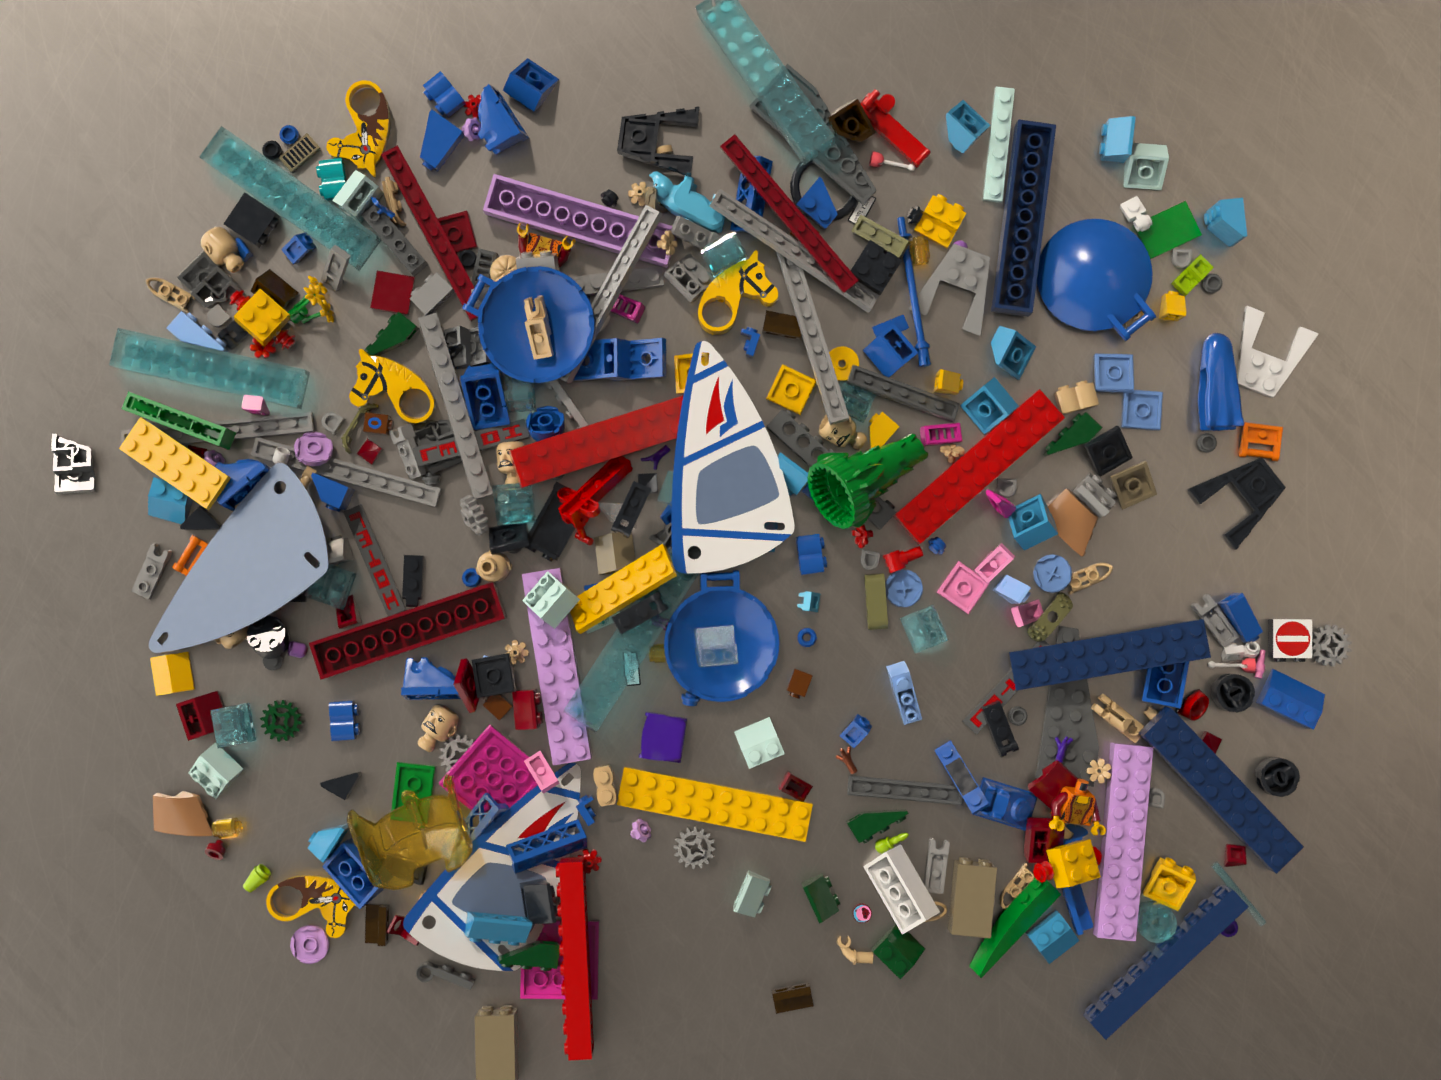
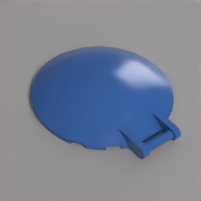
M1105 219L1080 220L1059 230L1043 248L1037 276L1038 291L1045 306L1061 322L1084 331L1114 328L1122 339L1127 341L1131 338L1130 335L1145 323L1156 318L1155 313L1146 304L1153 276L1150 256L1141 240L1128 228ZM1140 311L1144 313L1141 318L1127 329L1122 326Z
M542 266L524 267L511 271V273L505 275L497 282L479 274L478 282L467 304L464 303L462 309L478 317L481 345L490 361L499 370L523 382L543 383L567 375L582 362L592 344L595 322L588 297L572 278L556 269ZM485 284L490 287L477 310L473 307ZM543 295L552 333L550 340L554 355L534 360L525 326L527 317L524 299L532 297L534 302V299L538 298L537 296ZM534 302V307H533V309H532L533 312L536 311L535 302Z
M739 570L724 573H700V591L685 599L674 611L668 622L664 637L665 658L677 682L693 695L715 702L737 700L758 689L768 679L775 666L779 653L777 625L767 607L759 599L740 589ZM732 580L733 586L707 587V581Z

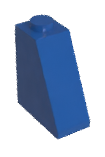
M433 109L429 112L420 158L423 161L422 165L430 171L434 169L438 172L465 135L463 131Z
M1232 593L1217 603L1229 623L1240 636L1239 638L1242 642H1254L1260 638L1259 634L1263 631L1243 593Z

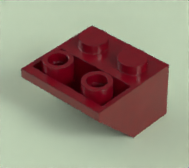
M537 689L516 690V692H512L515 730L538 729L540 724L543 723V714L539 712L538 707L541 704V693H537Z
M218 691L176 704L188 741L230 727Z
M1027 818L1024 855L1028 863L1049 862L1046 850L1063 845L1065 827L1062 831L1051 829L1049 823L1053 818Z

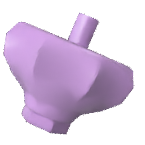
M477 118L466 119L461 131H463L469 141L479 140L478 133L481 123L478 122Z
M215 450L204 453V460L213 466L219 462L225 463L221 453Z
M638 819L632 823L630 835L633 839L646 842L647 839L651 838V828L647 822Z

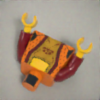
M519 223L517 232L519 234L518 249L520 255L522 252H532L534 255L540 254L541 251L550 250L551 253H557L559 268L568 261L571 247L576 243L575 239L569 244L567 242L568 236L561 242L528 233L529 224L526 225V230H522L520 228L521 223Z
M1078 779L1075 787H1063L1061 792L1052 800L1051 817L1053 820L1049 823L1051 829L1062 831L1065 827L1064 823L1091 826V823H1093L1094 826L1091 828V833L1096 836L1098 835L1097 829H1099L1100 835H1105L1106 828L1099 824L1101 819L1096 798L1087 790L1088 781Z

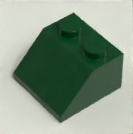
M821 873L802 882L803 889L819 924L839 912L838 905L841 904L837 895H832L829 889L833 886L828 876L824 878Z
M895 923L871 950L901 979L915 965L925 948L909 932L902 935Z

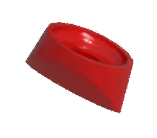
M1197 689L1183 702L1177 714L1191 721H1196L1206 712L1209 706V698L1200 689Z

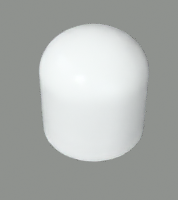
M277 447L272 458L273 463L287 464L290 451L283 447Z

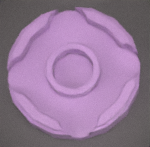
M307 432L296 440L294 445L295 456L301 463L308 466L325 464L331 459L333 454L332 441L323 433Z
M309 924L302 926L294 933L291 938L290 948L294 957L300 960V962L313 964L326 956L330 941L324 929L317 925Z

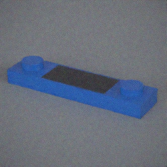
M950 740L935 749L936 754L973 816L989 807L990 804L952 741Z

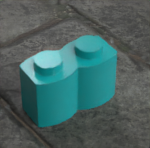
M342 158L319 161V166H316L317 176L322 181V185H319L320 196H324L326 201L333 200L347 182L344 160Z

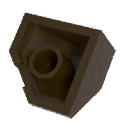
M858 99L845 103L834 110L827 118L837 136L853 141L863 142L876 133Z

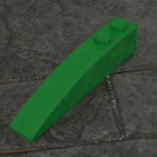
M129 391L121 408L132 414L230 450L236 432Z
M1034 878L993 925L991 938L984 939L969 965L972 970L982 978L1061 896V893L1049 881L1039 882Z

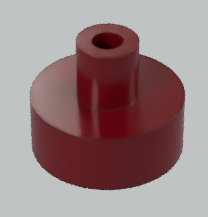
M216 840L215 843H209L205 849V854L212 859L222 860L226 853L225 848L222 846L224 842Z

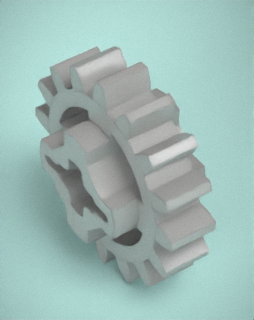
M472 495L461 498L460 506L462 509H460V513L465 525L469 526L479 536L489 531V526L486 523L488 517L483 505H480L476 499H473Z
M1325 625L1324 629L1322 627L1317 628L1318 633L1312 632L1314 639H1312V650L1314 651L1312 657L1317 656L1316 662L1320 663L1323 660L1322 664L1324 666L1328 664L1335 666L1336 662L1338 664L1343 663L1341 658L1348 659L1346 652L1352 651L1348 648V645L1352 644V642L1347 641V638L1350 636L1349 634L1343 635L1345 629H1338L1337 625L1332 627ZM1332 643L1333 646L1328 648L1327 644ZM1319 650H1322L1325 653V656H1327V658L1324 657Z
M457 734L456 739L453 736L449 737L450 743L448 741L443 742L446 747L440 748L443 755H440L439 758L444 759L441 766H447L446 772L453 767L451 763H456L460 759H453L458 754V751L461 753L468 750V748L461 747L458 742L465 743L470 747L475 741L474 738L468 741V735L461 739V735ZM451 747L452 753L451 756L448 757V750Z
M694 826L693 831L686 828V834L681 831V839H675L679 844L674 845V849H678V852L674 855L681 857L678 862L685 861V867L687 868L691 864L692 869H695L696 865L702 868L703 862L709 864L707 858H713L714 855L710 852L715 850V847L711 846L714 843V839H708L711 834H703L704 828L700 832L697 831L696 826ZM691 835H696L695 839H692V840H687V839H686L687 837H689V836H691ZM702 839L706 841L708 849L702 846ZM698 844V849L700 850L692 852L690 845ZM681 846L687 850L688 854L686 857L682 852ZM696 856H704L699 860H693Z

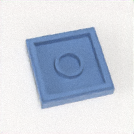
M1094 354L1095 391L1133 393V354Z
M1134 390L1133 393H1123L1121 428L1161 430L1163 392Z

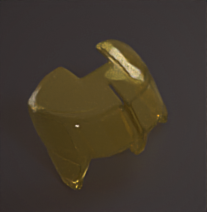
M446 774L443 780V787L448 789V796L435 795L419 799L413 791L406 790L401 795L404 805L389 812L377 823L359 816L353 809L348 812L347 824L355 846L358 848L364 870L374 887L389 890L410 887L414 882L415 869L441 859L445 860L447 872L456 870L465 864L472 853L473 843L459 806L452 775ZM422 829L424 830L426 835L428 849H425L424 839L421 832Z

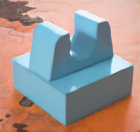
M808 591L799 593L800 597H804L803 604H797V607L805 611L818 612L821 593Z

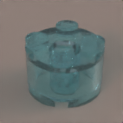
M504 375L505 386H507L505 401L507 402L508 413L534 411L536 409L534 383L523 382Z
M1147 901L1139 905L1137 932L1142 937L1153 943H1162L1174 935L1177 928V919L1170 908L1157 901ZM1156 918L1158 920V923H1154L1153 925L1152 921Z

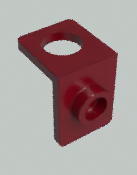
M395 915L387 932L400 935L413 945L418 946L419 941L412 937L404 928L403 922L406 916ZM401 920L399 927L394 930L395 924Z

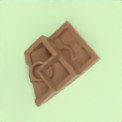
M1066 488L1048 506V509L1055 520L1060 538L1083 557L1086 554L1087 544L1091 540L1093 528L1096 526L1099 517Z
M185 791L174 797L161 793L153 795L154 831L182 836H212L215 834L214 829H211L206 818L208 815L203 808L199 795Z

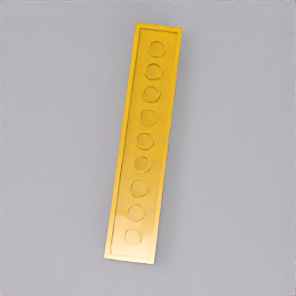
M624 767L617 805L803 842H806L813 803Z

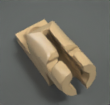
M543 295L537 296L538 298L534 299L535 312L532 310L534 307L533 298L524 299L527 317L525 326L534 360L554 355L550 340L552 333Z
M1101 694L1097 699L1104 703L1106 707L1103 709L1094 703L1091 709L1136 744L1141 737L1138 732L1144 725L1134 719L1131 714L1105 694Z

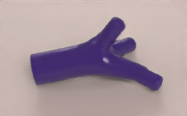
M665 445L653 455L641 458V461H654L653 469L657 470L659 461L671 450Z
M1067 736L1063 739L1062 743L1058 737H1055L1058 746L1056 760L1063 763L1067 747L1073 741L1072 738L1068 740Z

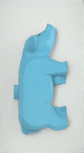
M658 171L649 175L653 180V186L657 189L658 202L675 216H681L711 232H722L725 216L709 206L711 202L705 196L696 192L697 185L693 183L694 179L692 177L684 176V180L679 185H673L669 178Z

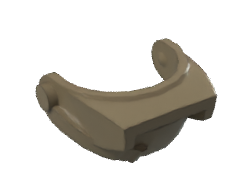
M654 186L649 187L645 196V205L661 213H667L668 210L657 200V189Z

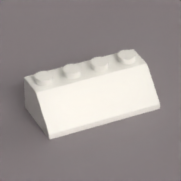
M901 844L863 866L902 935L940 913Z

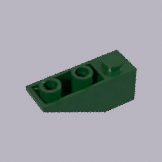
M400 312L393 314L387 322L389 323L388 326L377 333L376 341L373 344H369L364 351L370 356L385 354L407 344L419 328Z
M1087 412L1082 415L1078 413L1071 420L1073 424L1069 428L1064 427L1059 432L1060 438L1056 442L1052 440L1045 447L1047 451L1043 455L1048 456L1085 444L1103 427Z
M906 809L864 811L847 820L846 823L858 843L863 842L865 844L872 840V835L877 832L882 834L889 830V825L896 822L898 824L904 821L909 813Z
M537 940L498 956L497 961L499 964H502L501 966L512 968L513 965H520L523 969L540 967V970L551 971L552 968L557 969L560 944L554 941Z

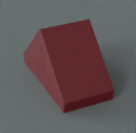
M353 594L335 600L339 629H345L362 623Z
M788 770L778 785L780 791L801 802H804L813 787Z

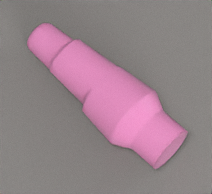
M1260 650L1257 657L1254 678L1262 679L1265 672V650Z

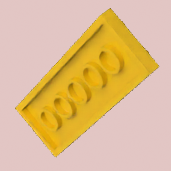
M142 417L139 418L119 448L208 510H210L231 479V477Z
M661 544L578 595L577 597L580 600L570 611L576 631L579 634L584 633L676 577L677 573L666 546Z

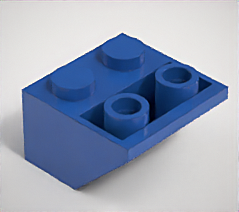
M894 323L863 349V352L882 375L889 378L918 354L917 350Z

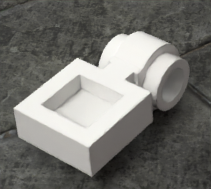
M1138 196L1120 204V209L1128 222L1133 221V225L1138 232H1143L1150 228L1152 220L1149 215H1146V209Z
M1252 641L1247 642L1245 646L1228 645L1224 647L1221 654L1222 661L1242 660L1243 657L1255 658L1259 654L1260 646Z

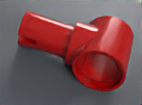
M918 546L907 551L896 550L883 556L889 572L893 573L906 568L905 565H908V562L923 557L921 547Z

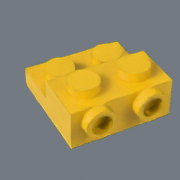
M937 194V196L933 195L914 232L947 249L966 212L963 211V206L957 203L951 205L947 203L948 199Z
M1160 857L1151 872V878L1143 890V895L1179 911L1196 882L1194 870L1186 865L1183 868L1176 865V862L1169 857L1165 859Z

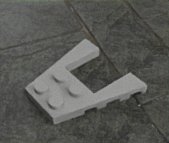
M953 244L917 295L920 314L927 316L940 280L976 293L962 329L980 336L990 257Z

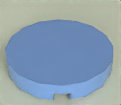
M1055 554L1046 555L1037 562L1034 568V580L1046 592H1060L1071 583L1072 568L1063 557Z
M901 569L895 571L885 582L886 597L897 607L912 606L922 596V581L916 573L910 570Z

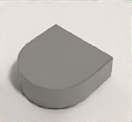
M1172 249V263L1176 268L1184 269L1191 264L1192 249Z
M218 303L207 315L209 323L215 327H222L232 319Z
M328 412L322 418V425L326 430L336 435L345 418L337 413Z
M997 478L998 494L1005 498L1012 497L1016 493L1017 479Z
M862 549L861 565L867 570L876 569L880 564L882 553Z
M1150 788L1148 806L1164 809V792L1159 788Z

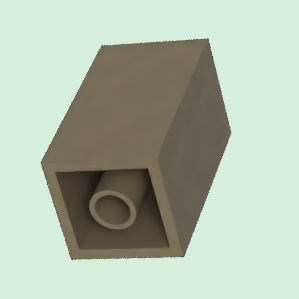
M959 857V860H954L947 926L952 935L991 938L997 867L988 859H978V862H975L968 857Z
M503 1005L498 1009H494V1006H482V1009H479L476 1013V1080L519 1079L518 1008H513L512 1005Z

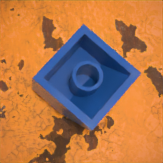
M527 58L509 74L503 91L511 98L525 105L526 108L535 111L544 103L559 79Z
M312 473L311 477L322 502L327 503L325 507L340 512L341 509L346 511L355 489L319 474Z

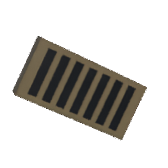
M306 133L283 153L279 159L293 173L321 148Z

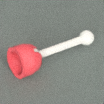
M872 151L869 162L871 167H880L884 163L908 168L909 171L915 170L914 164L907 165L884 160L881 153Z
M1245 658L1241 663H1214L1210 661L1208 667L1210 669L1215 667H1241L1244 672L1255 673L1256 661L1255 658Z

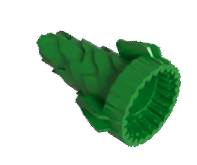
M911 433L896 442L881 447L878 445L863 453L859 451L848 457V453L821 454L817 457V463L813 464L808 472L807 481L811 497L820 513L832 525L841 529L851 526L859 528L868 520L876 507L875 499L888 492L887 488L898 483L900 477L913 471L915 465L927 459L928 452L924 450V446L916 434Z

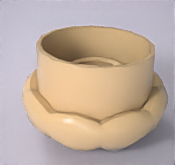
M503 255L495 259L490 268L491 279L497 282L505 275L511 273V271L517 270L516 257Z

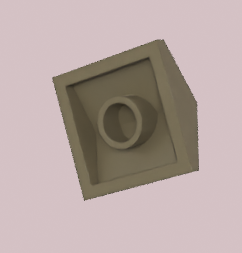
M1146 461L1110 476L1112 489L1117 494L1116 498L1122 510L1157 495Z
M620 532L594 537L599 575L616 573L636 560L632 533L629 538L623 537L624 534Z

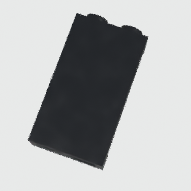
M557 481L528 533L529 546L525 547L534 553L536 550L542 552L543 555L541 557L550 562L553 559L558 561L576 529L572 523L567 524L562 520L558 510L563 503L559 501L557 492L566 486Z

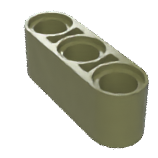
M884 573L865 574L868 630L888 629Z

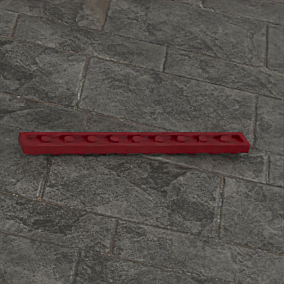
M734 134L720 146L721 150L844 294L859 280L740 139Z
M397 145L382 153L381 156L463 306L464 303L467 304L472 294L471 289L475 287ZM466 311L471 321L478 318L477 316Z

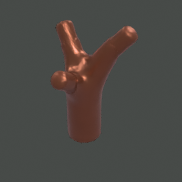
M848 746L846 752L841 748L842 756L837 755L836 759L844 762L851 774L856 773L858 770L851 758V747Z

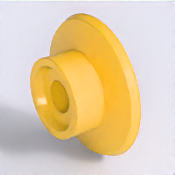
M844 346L836 347L829 352L837 380H847L852 365L859 366L857 354L852 349ZM839 361H844V362H845V366H844V367H840V366L838 365V362H839Z

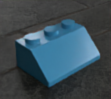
M1243 198L1219 200L1204 214L1205 225H1208V230L1228 247H1233L1247 237Z
M468 911L464 935L470 938L469 941L481 942V939L489 940V943L493 944L508 941L509 945L519 946L520 943H526L532 922L523 916Z

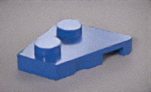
M821 177L816 180L796 204V207L824 230L828 228L838 215Z

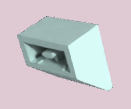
M355 170L332 201L358 222L362 223L364 218L361 215L374 205L371 197H376L379 200L383 195V191L367 176Z
M547 571L522 601L542 620L555 629L580 599Z
M215 742L199 756L188 773L209 795L217 799L239 776L243 768Z

